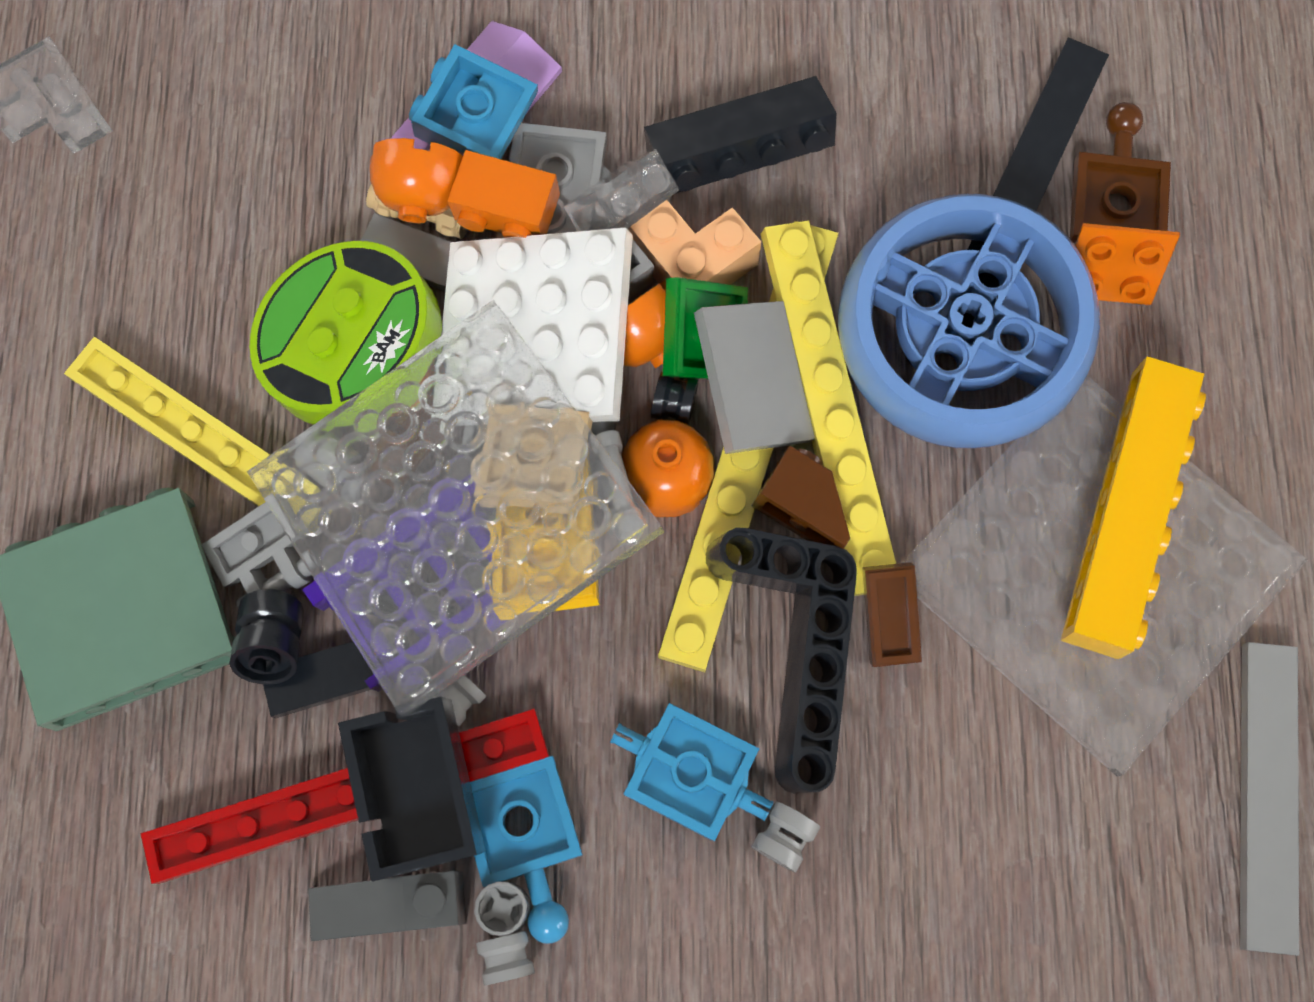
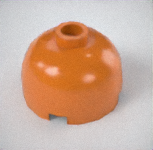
M409 138L385 139L376 142L370 159V181L377 198L387 208L398 212L400 220L409 223H425L427 216L440 215L450 209L447 201L463 158L462 154L452 148L430 142V151L415 149V139Z
M666 280L628 305L624 366L638 367L650 361L656 369L663 364Z
M656 420L643 425L628 439L621 455L634 502L640 508L647 510L648 514L655 517H678L693 511L700 505L701 500L707 496L714 479V457L706 439L693 426L678 420Z

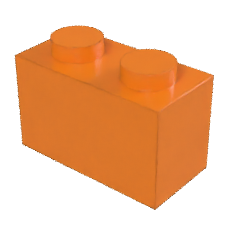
M465 150L447 202L454 220L468 230L483 232L484 229H489L502 233L505 238H526L531 235L547 234L560 191L556 174Z

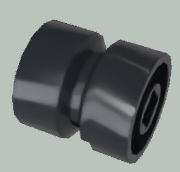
M263 589L248 593L240 600L235 625L237 636L234 637L229 662L232 672L238 677L251 683L267 685L284 682L295 674L304 616L302 603L296 597L284 591Z

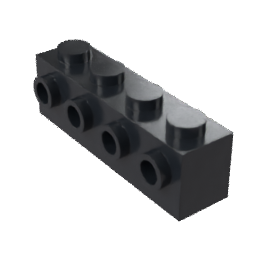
M813 76L645 126L647 159L664 197L835 146L837 113L817 76Z

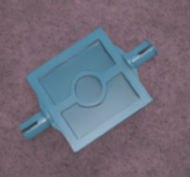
M671 703L668 704L658 726L647 737L623 726L621 723L617 726L616 733L632 740V742L614 733L610 743H614L637 755L635 772L623 794L624 796L715 842L725 819L737 807L762 819V821L766 820L769 812L755 806L751 802L770 810L774 801H770L747 789L748 773L760 748Z

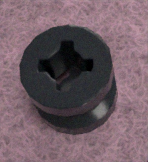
M661 371L654 394L651 418L661 420L668 416L689 425L699 380L694 378H688L685 381L676 380L671 376H662L663 372Z

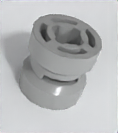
M776 801L769 813L770 824L767 830L758 833L751 847L768 859L796 873L803 861L802 850L805 844L815 839L820 826L800 812ZM779 830H782V831H784L785 833L791 835L792 837L795 838V840H793V839H791L790 837L786 836L785 834L779 832Z
M495 882L486 886L479 893L475 901L474 912L478 924L484 931L492 935L504 936L518 932L526 925L531 911V902L525 890L515 883Z

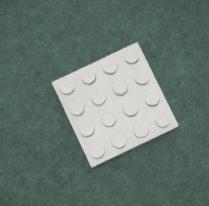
M627 228L531 235L526 238L507 237L450 242L432 423L441 428L489 426L493 405L589 412V417L593 422L620 421L633 235Z

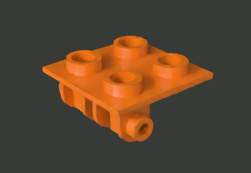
M1082 223L1075 247L1084 259L1092 276L1098 300L1151 305L1178 242L1180 233Z

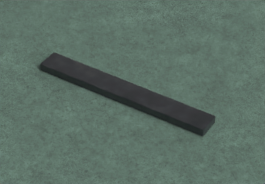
M1067 38L993 196L1015 201L1037 211L1109 54L1072 38ZM971 240L967 250L980 251L985 242ZM989 273L978 275L979 280L986 287L997 288L1000 286L998 279L994 275ZM965 313L961 324L971 328L975 317Z

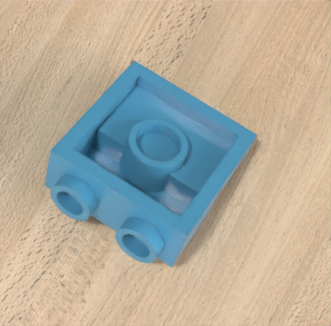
M454 44L447 58L440 57L436 62L430 79L432 84L425 96L420 94L413 102L409 113V120L412 123L414 137L428 144L430 142L439 143L462 153L468 150L501 159L538 93V84Z

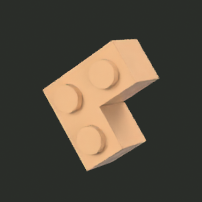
M667 199L629 225V231L633 235V240L654 265L653 277L658 284H661L666 278L680 277L731 285L756 267L759 262L761 240L733 207L697 233L693 232Z

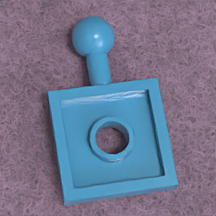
M553 756L470 782L486 852L474 855L482 886L486 887L495 882H503L524 875L533 904V909L528 916V929L537 941L546 944L555 943L566 934L569 927V917L562 905L552 901L543 868L583 856ZM518 806L528 808L533 815V826L523 836H513L505 827L507 813L512 808Z

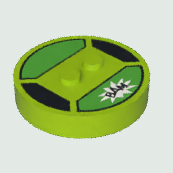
M347 241L332 244L298 260L281 274L265 294L255 314L250 333L249 348L252 367L263 388L290 413L304 422L324 428H348L369 423L401 405L414 393L429 373L441 341L442 319L440 308L432 289L412 263L396 250L369 241Z

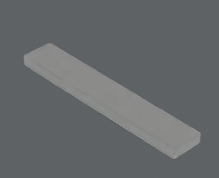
M1247 642L1242 644L1240 950L1299 956L1298 647Z

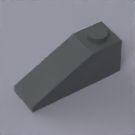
M461 871L437 872L386 878L374 882L370 880L308 888L311 941L466 924L463 872Z

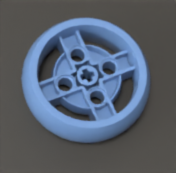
M958 194L930 199L914 205L890 219L874 233L858 253L845 278L838 308V330L845 363L854 383L867 402L883 418L905 433L926 442L953 448H983L1008 443L1024 437L1043 427L1067 407L1084 383L1093 363L1100 332V309L1095 285L1084 259L1067 235L1054 223L1033 209L1009 199L984 194ZM969 239L985 242L980 251L961 250L950 252L932 260L925 266L904 257L905 254L918 247L942 240ZM1023 263H1026L1038 275L1050 293L1058 315L1060 334L1040 325V311L1036 294L1028 279L1020 271ZM981 273L992 274L998 279L1000 286L997 288L986 287L981 283L978 275ZM927 292L934 297L936 305L932 307L920 306L913 298V294ZM873 305L896 316V329L900 345L906 358L916 370L909 385L895 373L880 350L873 327ZM965 313L975 317L971 328L961 324ZM1005 334L1015 336L1021 343V350L1011 351L1006 349L1001 343L1000 336ZM940 353L951 355L957 363V369L952 371L941 369L936 364L934 356ZM1012 376L1037 387L1026 397L998 408L964 409L949 406L956 390L976 391L1001 384Z

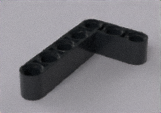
M734 528L715 539L708 546L705 556L709 571L715 577L722 580L795 594L775 760V777L778 784L787 792L793 794L820 792L828 788L832 783L836 771L857 576L856 563L853 556L847 550L837 546L749 528ZM727 543L735 545L742 555L740 565L734 564L728 559L726 554ZM775 553L785 558L788 564L787 574H783L776 569L773 560ZM821 562L826 563L833 572L832 583L827 582L823 578L820 570ZM816 610L823 612L828 620L826 632L822 631L815 622ZM811 658L816 659L822 667L823 675L820 681L815 680L809 671ZM807 707L811 708L817 717V726L813 732L806 727L803 719V714ZM802 757L809 762L812 771L807 783L800 779L797 769L799 760Z

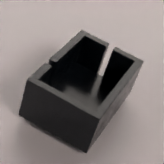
M440 696L395 708L396 713L382 711L338 723L358 821L362 823L381 819L383 829L361 834L371 882L486 852L451 699ZM398 719L407 720V721L399 722Z

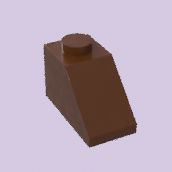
M789 446L777 462L751 506L805 540L844 548L850 540V534L832 471L822 466V460L814 453L805 449L797 450Z

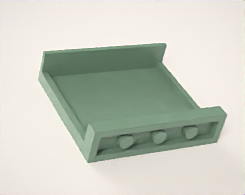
M161 488L149 493L146 496V500L131 506L118 505L107 508L100 512L97 519L83 524L69 523L59 526L52 531V535L36 542L21 541L14 543L5 549L4 554L0 555V600L37 726L60 731L229 665L234 636L231 634L190 511L191 508L196 507L194 500L180 488Z

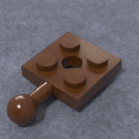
M1122 102L1116 104L1107 114L1106 127L1109 133L1114 136L1113 155L1079 152L1074 160L1069 237L1072 243H1076L1082 223L1168 231L1171 162L1132 158L1133 136L1140 131L1143 125V113L1133 103ZM1112 194L1125 196L1130 201L1131 209L1121 211L1114 208L1109 201V196Z

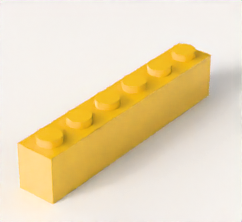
M1148 356L1132 372L1060 641L1118 660L1142 646L1148 629V621L1142 619L1146 602L1153 600L1160 582V574L1154 572L1158 555L1162 556L1165 553L1172 534V528L1166 526L1170 509L1174 510L1178 505L1183 491V482L1178 481L1181 464L1185 465L1188 462L1195 444V438L1189 436L1192 421H1196L1199 418L1206 400V393L1200 391L1204 373Z

